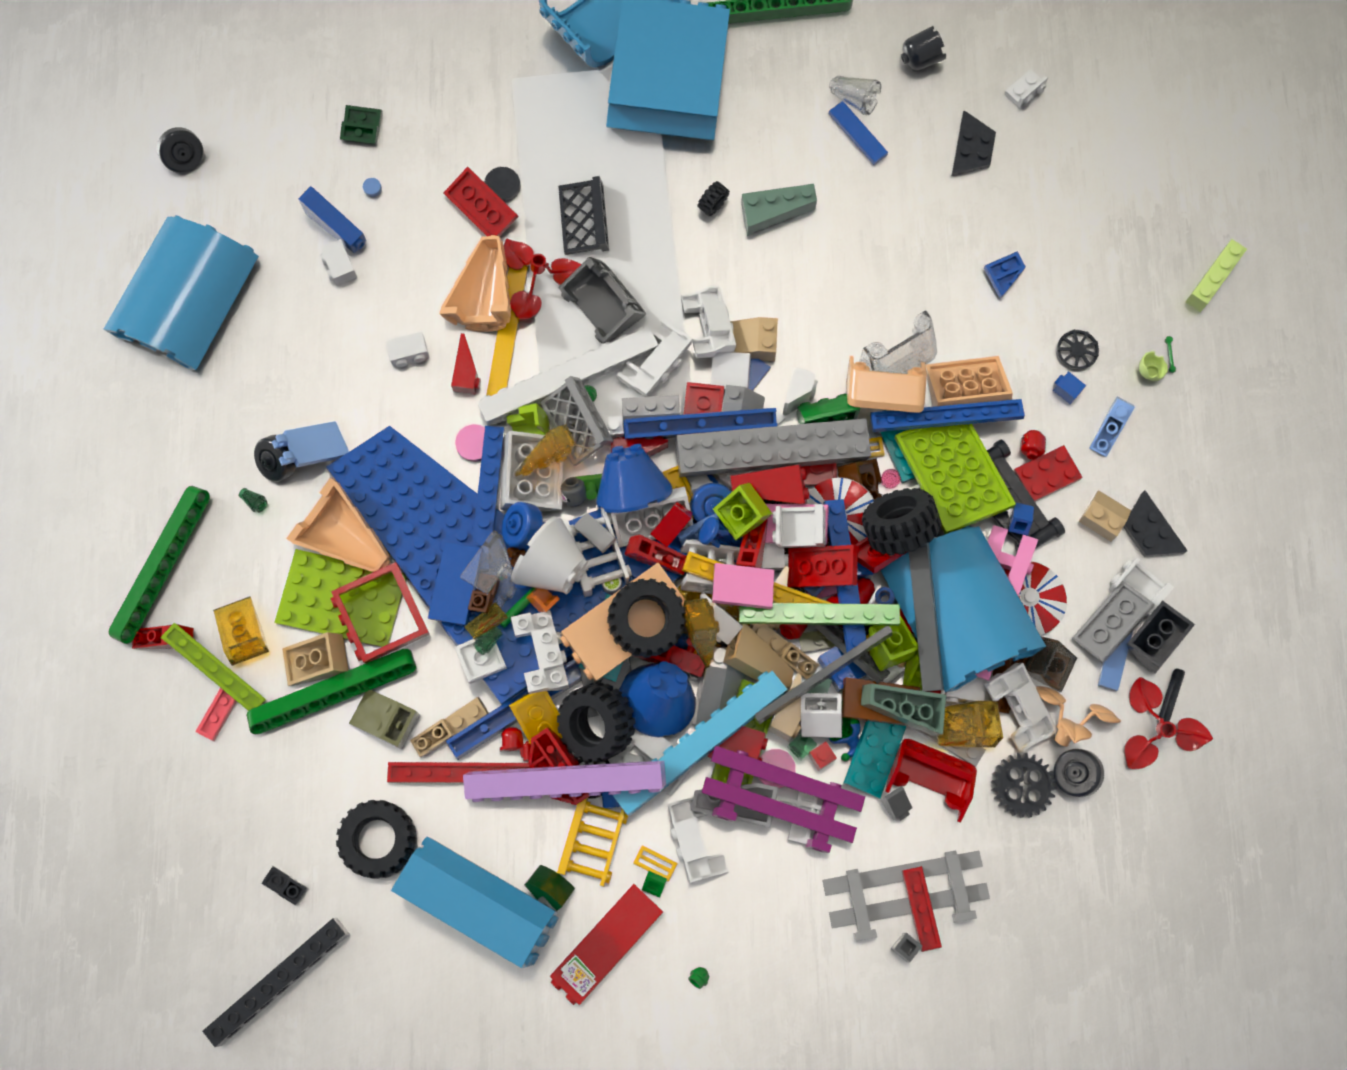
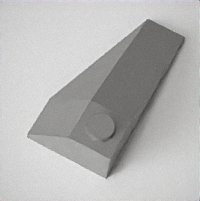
M726 385L722 412L763 409L765 397L746 387Z
M711 646L696 725L702 721L706 723L712 718L710 715L719 708L721 710L727 706L726 702L734 697L738 691L741 680L745 679L746 674L723 662L726 649Z
M761 783L745 784L740 787L741 789L776 800L778 787ZM702 789L695 790L691 810L712 815L714 808L720 806L721 799L701 793ZM735 804L733 812L738 813L736 820L771 827L772 816Z

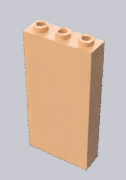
M656 563L631 581L636 582L638 579L649 580L650 578L656 579V582L663 581L667 583L666 586L670 589L674 588L676 590L675 594L683 600L682 606L686 609L685 617L693 611L659 563ZM619 591L560 633L562 636L560 637L561 642L566 648L569 646L574 653L571 655L578 664L582 663L585 668L583 672L589 680L593 679L595 682L632 656V653L623 651L622 647L613 641L614 637L612 634L610 635L608 630V609ZM640 600L631 606L628 612V623L636 634L643 637H652L663 629L665 614L656 602Z

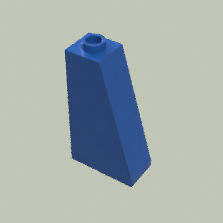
M312 186L298 198L305 214L337 240L341 239L343 245L350 251L355 253L363 248L367 241L363 232Z

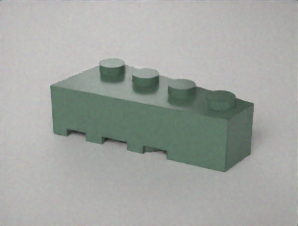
M814 184L743 193L741 206L747 236L752 235L753 232L758 230H765L776 223H783L789 218H795L815 210L817 196Z
M878 684L863 685L861 706L932 736L943 735L945 694Z

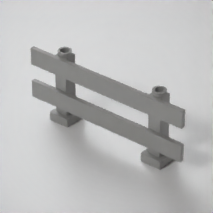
M956 850L945 852V857L861 873L858 872V869L846 871L847 875L822 880L825 896L850 892L853 908L829 912L832 929L856 924L858 932L853 933L855 941L877 938L876 929L871 930L870 921L912 914L908 897L866 905L863 889L903 882L902 870L920 866L923 868L925 877L948 873L950 890L929 893L933 909L955 905L957 914H952L954 923L977 919L976 911L970 910L969 903L990 899L987 883H981L965 887L962 870L983 867L980 851L957 854Z

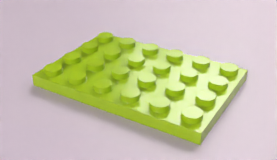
M972 424L909 429L895 435V440L920 488L933 496L941 519V527L945 534L1015 507L1016 503Z
M295 549L274 623L318 634L327 632L343 634V639L349 640L346 635L349 630L346 625L342 626L338 617L341 614L338 607L334 608L330 600L333 597L331 591L373 572L346 564L343 560ZM392 572L340 596L363 644L376 647L390 644L403 596ZM402 573V575H403V577H404V579H405V582H406V581H407V577L404 575V573Z

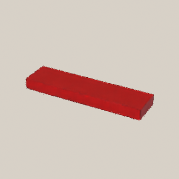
M922 866L902 870L918 941L922 945L921 952L942 948Z

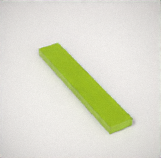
M175 622L161 636L166 643L248 711L260 706L266 700Z

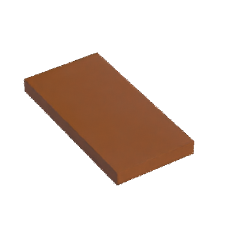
M848 677L843 679L842 718L909 726L861 706L863 685L877 684L875 681ZM885 682L878 683V685L920 691V687Z

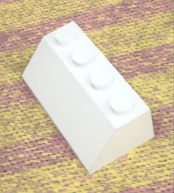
M685 486L673 489L670 496L657 503V500L648 503L647 508L631 512L611 513L619 547L627 546L630 537L639 534L651 540L656 539L650 533L677 502L690 510ZM692 518L682 530L693 525Z

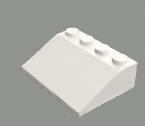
M517 431L507 432L503 443L500 510L507 511L516 502L534 504L540 511L562 510L560 488L563 483L564 446L559 437Z

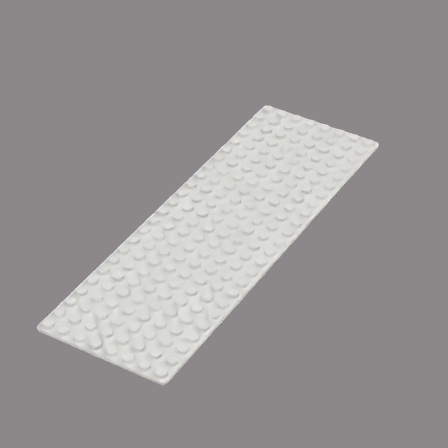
M612 68L513 78L512 90L527 245L533 249L534 254L545 256L546 263H549L550 269L552 261L558 258H566L582 264L588 257L603 261L613 271L644 309L646 315L610 341V343L616 341L618 337L624 334L634 333L640 327L645 328L649 326L652 332L654 330L657 331L663 319L678 330L685 332L662 135L606 127ZM600 176L604 186L609 251L602 252L599 249L565 255L558 186L593 180L592 177ZM591 186L584 187L580 193L587 196L591 191ZM572 190L563 191L564 197L567 199L574 193ZM577 195L572 202L579 206L584 199ZM587 202L582 210L588 213L593 208L592 204ZM569 205L565 213L571 216L576 208ZM579 211L574 220L580 223L585 215ZM589 218L583 226L590 230L594 225V221ZM571 221L567 226V230L572 233L577 225ZM581 228L575 236L582 240L587 232ZM590 235L584 243L594 245L596 240ZM572 238L568 243V249L575 248L579 242ZM530 268V277L532 282L533 272ZM546 268L542 274H537L532 294L539 296L542 302L540 311L534 316L539 370L542 373L548 371L554 365L560 366L566 363L568 359L572 357L578 358L586 351L596 350L604 344L595 338L596 327L575 302H567L561 296L562 292L558 288L560 285L553 280V274H550ZM687 350L681 356L682 362L677 369L673 368L669 373L670 377L665 383L661 382L648 395V397L679 395L680 415H683L686 385L687 382H691ZM648 357L643 358L632 364H634L636 367L640 369V366L645 362V360ZM625 367L585 384L594 387L597 391V398L593 403L602 420L603 417L622 415L623 422L622 398L644 397L634 388L630 389L617 379L618 372L621 373ZM570 391L563 394L562 399L569 401ZM554 399L548 403L552 411H555L557 400ZM562 401L560 413L566 414L567 402ZM563 415L558 417V424L561 427L565 418ZM549 420L550 436L558 437L553 425ZM586 421L583 423L582 432H586ZM580 434L579 441L576 444L583 446L585 434ZM590 436L587 447L592 448L597 442L593 436ZM676 438L668 439V448L650 457L662 473L678 466ZM611 444L604 445L577 466H573L564 448L563 482L570 477L602 474L606 456L611 453ZM577 446L574 452L576 459L581 456L582 448Z

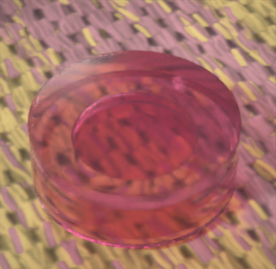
M895 469L885 470L881 476L883 486L889 489L897 487L901 479L899 472Z

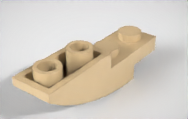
M766 624L751 625L750 628L796 674H801V677L806 680L814 674L819 664L793 643L787 642Z
M476 697L410 741L419 757H423L446 744V740L489 714L480 697Z

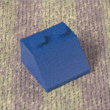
M835 646L820 655L817 660L823 669L844 655V653ZM852 662L829 679L832 680V685L837 693L843 690V679L845 677L862 679L867 674Z

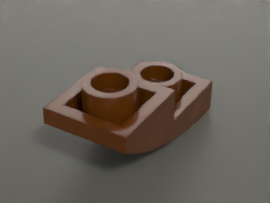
M480 574L476 591L472 590L468 610L488 613L496 596L501 578Z

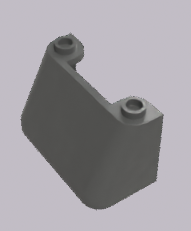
M588 257L558 287L562 292L561 296L567 302H575L596 327L595 338L600 343L612 341L646 315L644 309L613 271L599 259Z

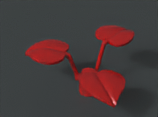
M507 238L504 243L507 266L514 270H520L524 265L526 267L530 266L533 272L529 294L525 291H518L511 297L510 305L515 316L519 319H529L540 311L541 298L532 295L537 274H542L546 268L550 274H553V280L561 285L581 264L570 259L558 258L552 261L550 269L544 255L534 254L533 249L529 245Z
M1142 677L1137 678L1130 689V704L1138 713H1144L1148 710L1159 723L1156 726L1157 735L1149 739V741L1142 735H1136L1126 742L1124 752L1128 768L1141 769L1155 762L1159 750L1151 743L1161 739V737L1171 738L1177 733L1176 743L1181 749L1186 751H1195L1213 740L1209 730L1196 719L1183 718L1179 720L1177 724L1178 730H1176V726L1172 722H1167L1160 718L1152 708H1157L1162 703V692L1156 684Z

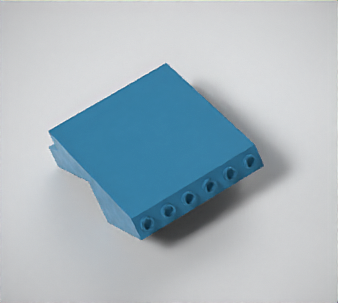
M622 0L608 97L609 105L606 127L714 141L730 9H726V5L716 4V7H709V4L704 2H698V5H693L688 0H680V3L673 2V0Z

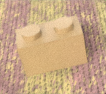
M1098 490L1078 522L1112 542L1127 522L1131 510Z

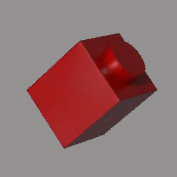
M827 742L822 743L808 753L809 758L818 771L837 759Z

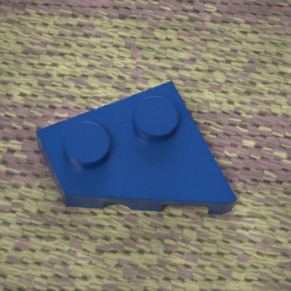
M1018 251L984 266V270L999 298L1003 297L1026 268Z

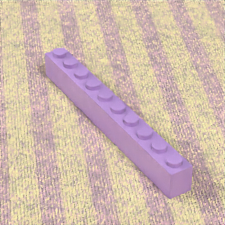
M664 761L473 771L463 775L465 799H472V802L484 801V798H491V801L503 800V797L519 800L523 799V796H530V799L542 798V795L557 798L561 797L562 794H569V797L581 796V793H589V796L601 795V792H609V795L620 794L621 791L635 794L646 789L650 793L660 792L666 786Z

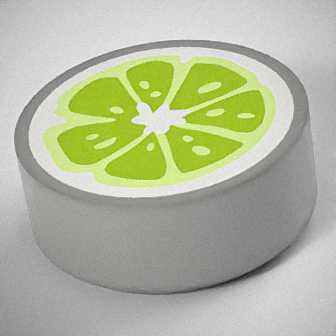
M621 578L602 583L604 591L608 594H614L622 588Z

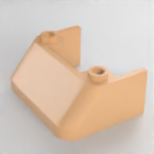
M850 356L846 379L847 403L851 406L862 408L922 412L925 404L927 377L925 362H921L920 367H913L908 370L907 374L870 371L866 363H854V357Z

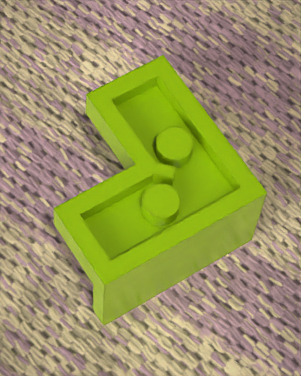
M537 403L518 407L519 414L506 416L507 423L512 427V431L550 436L549 418Z

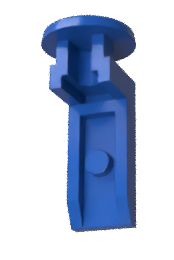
M710 517L702 524L699 531V541L703 545L712 543L717 548L721 546L720 544L741 547L743 536L735 540L721 520Z

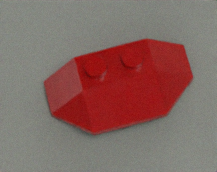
M549 727L531 738L528 763L530 768L580 765L573 753L567 750L568 746L566 743L563 744L561 738ZM581 793V796L569 797V794H562L561 797L552 799L577 805L588 798L589 793Z

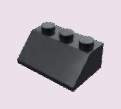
M1162 600L1126 645L1141 664L1156 674L1195 624Z

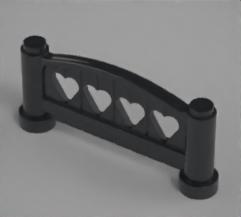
M1002 439L995 442L994 446L988 449L987 452L1006 487L1010 489L1009 492L1014 501L1034 506L1033 522L1028 536L1038 539L1036 548L1055 536L1060 537L1065 534V528L1058 518L1054 517L1049 521L1046 519L1005 458L1011 455L1008 445ZM1008 511L992 516L1000 527L1008 529L1007 534L1017 542L1015 549L1018 551L1023 534L1009 531L1010 517Z

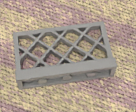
M569 376L565 379V384L540 403L573 466H577L604 445H610L614 441L581 379ZM566 389L570 391L569 401L562 399ZM553 399L557 400L555 411H552L548 405ZM562 401L568 403L566 414L560 413ZM573 404H576L579 408L577 416L571 415ZM559 415L565 416L563 427L558 424ZM570 417L577 419L575 429L568 428ZM581 420L587 423L586 432L579 431ZM567 430L574 432L572 443L566 439ZM578 433L585 434L583 446L576 444ZM590 436H593L597 442L592 448L587 447ZM576 446L582 448L581 456L577 459L574 455Z

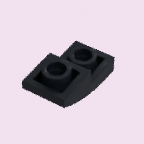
M275 866L271 867L261 883L294 905L297 904L307 888Z

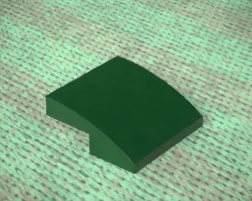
M346 105L344 121L341 124L340 140L376 144L381 125L382 110Z
M539 865L524 884L537 900L543 896L556 911L563 907L575 889L563 876L543 865Z

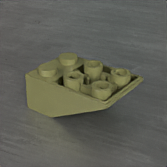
M369 690L365 692L349 724L402 749L420 714L410 707Z

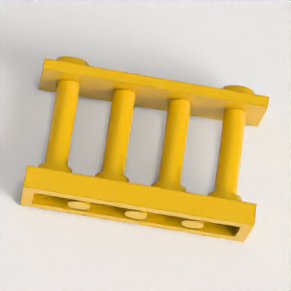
M588 798L577 804L557 873L566 876L567 872L574 871L601 879L600 886L605 887V883L609 884L612 872L609 869L622 824L626 825L629 816L623 808L620 813L592 805ZM588 812L618 820L615 832L585 824V821H582L584 813L588 814ZM587 832L611 839L610 851L579 843L577 840L578 833ZM579 851L607 859L604 871L574 863L571 860L572 853Z

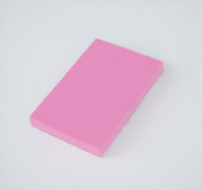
M715 563L712 603L772 609L774 570Z

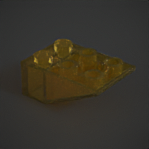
M564 424L549 430L522 462L515 476L521 474L527 476L534 469L539 468L542 470L549 467L550 463L565 461L576 445L567 425Z
M707 598L684 600L683 607L686 609L685 626L691 643L706 668H709L711 659L714 657L713 648L717 644L716 635L720 629L718 621H715L713 606H710Z
M974 701L945 706L943 735H937L939 746L995 748L1004 738L997 701Z

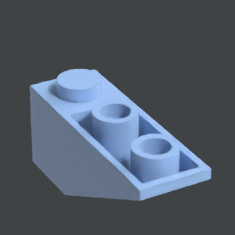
M1117 396L1089 448L1107 457L1135 406Z

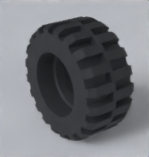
M904 488L903 490H894L889 494L886 493L881 498H876L873 503H870L863 512L862 524L869 544L875 551L881 554L901 555L905 554V552L916 551L915 549L922 548L926 543H930L939 533L941 519L931 494L918 488Z
M638 579L636 582L628 583L616 594L608 609L607 623H609L608 630L610 635L612 634L614 637L613 641L619 644L623 651H628L636 657L643 656V658H649L650 656L661 655L678 642L686 625V609L682 606L683 600L681 597L675 594L676 590L674 588L670 589L666 586L667 583L663 581L656 582V579ZM640 600H651L662 608L665 614V624L657 635L643 637L631 629L628 623V612L634 603Z
M603 683L586 685L570 692L562 700L563 704L559 706L558 712L560 715H557L559 727L557 728L558 733L562 735L561 741L563 744L566 743L568 746L567 750L570 753L574 752L575 757L578 759L583 758L585 762L599 763L622 753L632 741L631 736L635 733V728H633L635 717L632 716L634 711L632 707H629L628 699L621 695L622 692L618 689L613 690L614 687L612 685H604ZM589 707L594 708L604 721L605 734L603 738L597 736L589 726L587 718Z
M368 800L366 803L361 802L357 804L355 809L351 808L347 812V817L342 818L340 821L342 825L340 829L337 828L336 833L338 835L336 847H339L338 855L343 859V864L355 874L372 879L387 878L394 873L400 872L401 868L407 864L410 856L415 851L414 845L417 844V838L415 837L416 828L412 824L411 817L402 808L385 800ZM382 820L387 822L394 830L395 842L393 848L382 858H369L360 850V832L369 822Z

